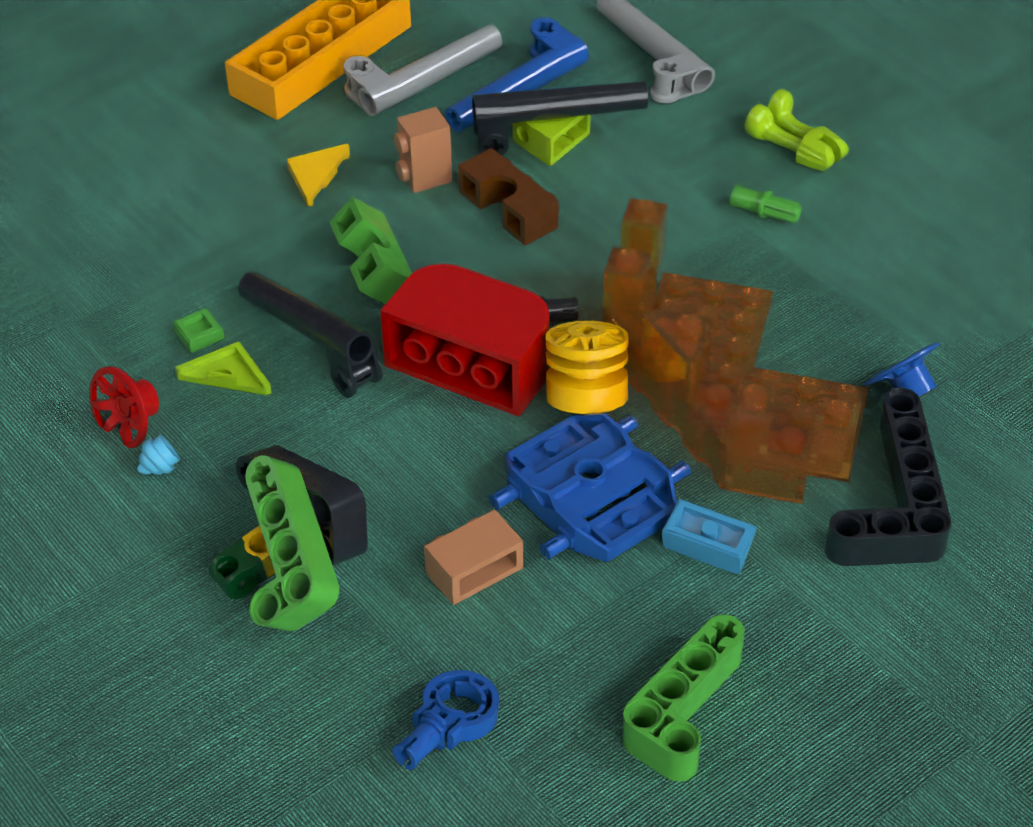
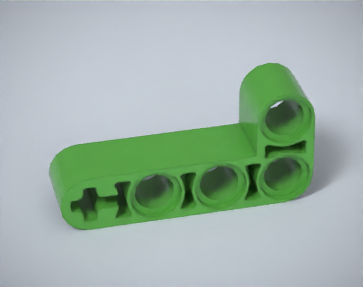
M260 455L250 462L245 478L277 578L260 588L253 595L249 608L250 616L253 622L260 626L293 632L329 610L336 603L339 596V584L300 470L293 464Z
M721 614L712 617L644 685L624 708L622 729L624 748L631 755L665 778L682 782L695 776L698 771L701 735L699 730L687 720L740 665L745 630L741 621L731 615Z

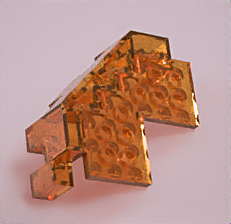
M630 198L622 220L621 248H612L604 271L603 322L618 325L628 333V348L626 349L628 352V362L624 366L628 373V382L638 393L643 392L652 402L651 408L668 428L674 427L682 437V444L699 463L704 462L713 472V479L722 489L803 504L809 475L850 482L869 388L755 368L772 305L773 291L664 272L656 295L657 273L665 252L668 204Z

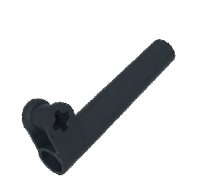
M644 81L472 95L473 128L478 136L477 145L479 153L492 148L501 156L509 148L510 123L648 108V91Z
M258 272L246 273L241 278L238 286L241 297L326 348L331 368V378L337 390L344 397L351 398L356 395L358 388L370 381L375 383L382 379L383 373L378 362L374 339L368 332Z

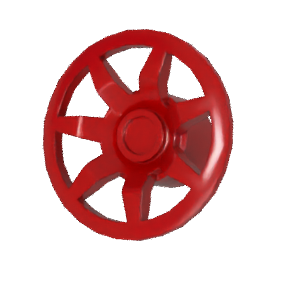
M114 366L100 368L94 373L89 387V400L96 423L102 429L104 427L107 433L114 430L121 423L119 434L123 441L122 444L132 449L138 447L146 437L148 418L156 415L159 410V398L155 388L145 379L133 381L126 372ZM105 374L113 375L112 385L103 377ZM97 386L102 393L109 396V399H97ZM99 410H110L112 413L105 423L101 418ZM131 427L138 431L133 441Z

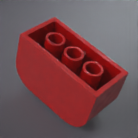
M433 264L413 272L380 310L385 367L517 417L522 415L546 382V372L549 369V365L546 364V333L549 331V309L545 301L531 291L457 265Z

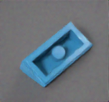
M679 499L662 530V541L666 549L739 575L747 558L757 526Z

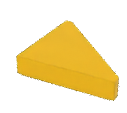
M348 143L287 159L288 170L307 207L313 206V200L320 190L328 186L337 174V168L342 161L350 157Z

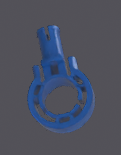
M466 670L448 671L434 677L424 689L422 706L412 714V724L415 729L393 747L392 751L395 760L403 766L410 758L411 760L405 765V769L413 770L434 748L443 750L446 747V742L447 748L452 750L461 741L476 740L488 734L494 728L498 719L499 694L495 685L486 677ZM450 691H454L455 697H468L469 700L479 704L480 708L475 712L464 713V710L452 709L443 702L450 698ZM486 703H488V705H489V707H490V709H489L487 712H486Z

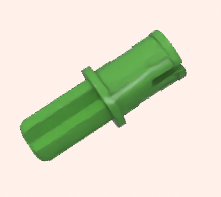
M737 184L730 196V205L732 207L758 213V217L763 219L769 216L789 223H796L801 216L802 206L800 203L773 196V192L769 190L763 193Z

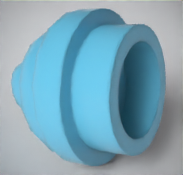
M160 434L155 439L150 437L142 443V453L139 455L140 464L137 470L142 474H169L175 469L174 464L180 460V457L164 436Z

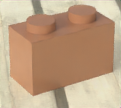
M437 107L398 117V133L394 134V142L399 152V161H396V171L399 179L402 182L406 181L413 193L452 182L450 126Z
M495 509L481 517L471 519L467 524L446 535L436 537L432 542L424 546L426 574L452 605L523 569V540Z

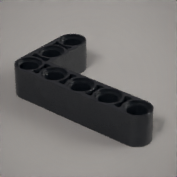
M893 388L884 396L880 432L898 508L843 510L832 515L829 521L825 553L828 559L841 566L929 563L940 560L946 552L951 529V517L922 404L918 394L907 388Z

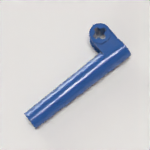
M552 18L535 19L530 26L533 43L529 47V53L533 59L448 107L445 110L448 124L456 132H461L473 125L472 95L538 90L583 65L589 58V52L585 43Z

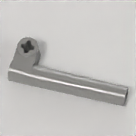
M597 0V10L656 60L652 68L655 74L654 85L650 88V97L659 103H674L678 99L702 93L711 86L715 78L714 69L627 0Z
M488 24L390 74L385 73L367 57H350L344 63V72L347 75L344 94L359 105L366 114L375 116L499 49L502 46L501 34L495 26Z

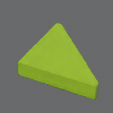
M239 341L175 367L176 377L181 381L261 395L271 394L269 381Z

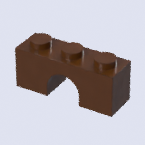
M490 148L458 164L459 193L480 210L494 203H502L503 228L524 246L558 229L559 200L494 149Z

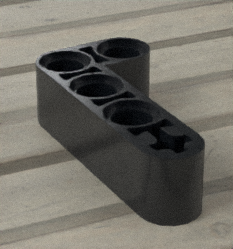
M272 445L238 458L236 462L237 475L241 484L247 490L246 470L255 457L265 455L298 467L333 566L366 552L368 546L366 502L362 490L355 482L279 445Z

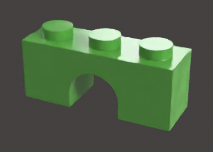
M351 197L329 223L339 245L349 249L359 257L352 264L350 270L360 292L386 304L412 272L384 213Z

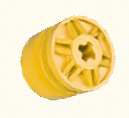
M573 321L552 327L546 333V364L550 366L546 372L547 402L556 409L577 414H598L613 411L623 406L628 400V373L624 368L628 362V352L626 350L628 348L627 331L618 325L600 321Z

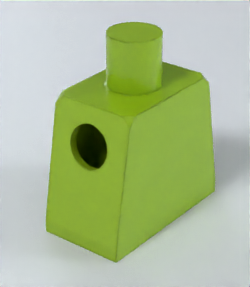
M591 115L512 123L513 140L542 162L552 166L590 134Z

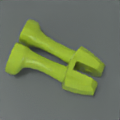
M779 89L774 93L768 107L763 104H757L751 109L745 121L744 128L746 133L758 140H766L795 152L796 162L803 166L824 172L834 162L840 161L849 152L846 142L825 126L815 128L797 120L792 114L793 96L785 89Z

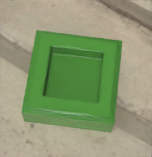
M207 308L172 322L174 332L190 353L225 339L223 328Z

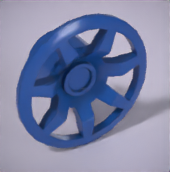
M940 342L927 345L910 354L905 359L892 364L889 368L878 372L865 381L864 387L887 380L890 381L889 383L892 388H907L914 391L918 396L937 387L923 361L926 355L941 345Z

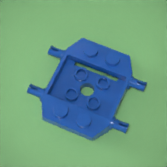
M606 413L574 414L505 454V468L508 477L507 486L490 494L488 498L492 507H495V510H499L515 499H520L557 534L555 537L539 545L541 554L544 557L546 556L547 560L552 559V557L565 549H572L575 552L609 562L664 528L677 504L674 483L689 476L691 469L684 460H680L677 464L667 468L651 453L636 448L628 436V433L639 427L636 418H632V414H628L618 422H615ZM583 473L599 474L600 476L594 479H588L582 477L581 475ZM642 483L648 485L591 521L587 522L584 519L585 517L596 515L599 509L617 498L628 496L632 489Z

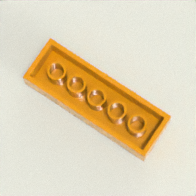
M410 0L315 1L225 61L229 95L279 120L345 73L344 63L348 58L353 56L369 57L410 28Z

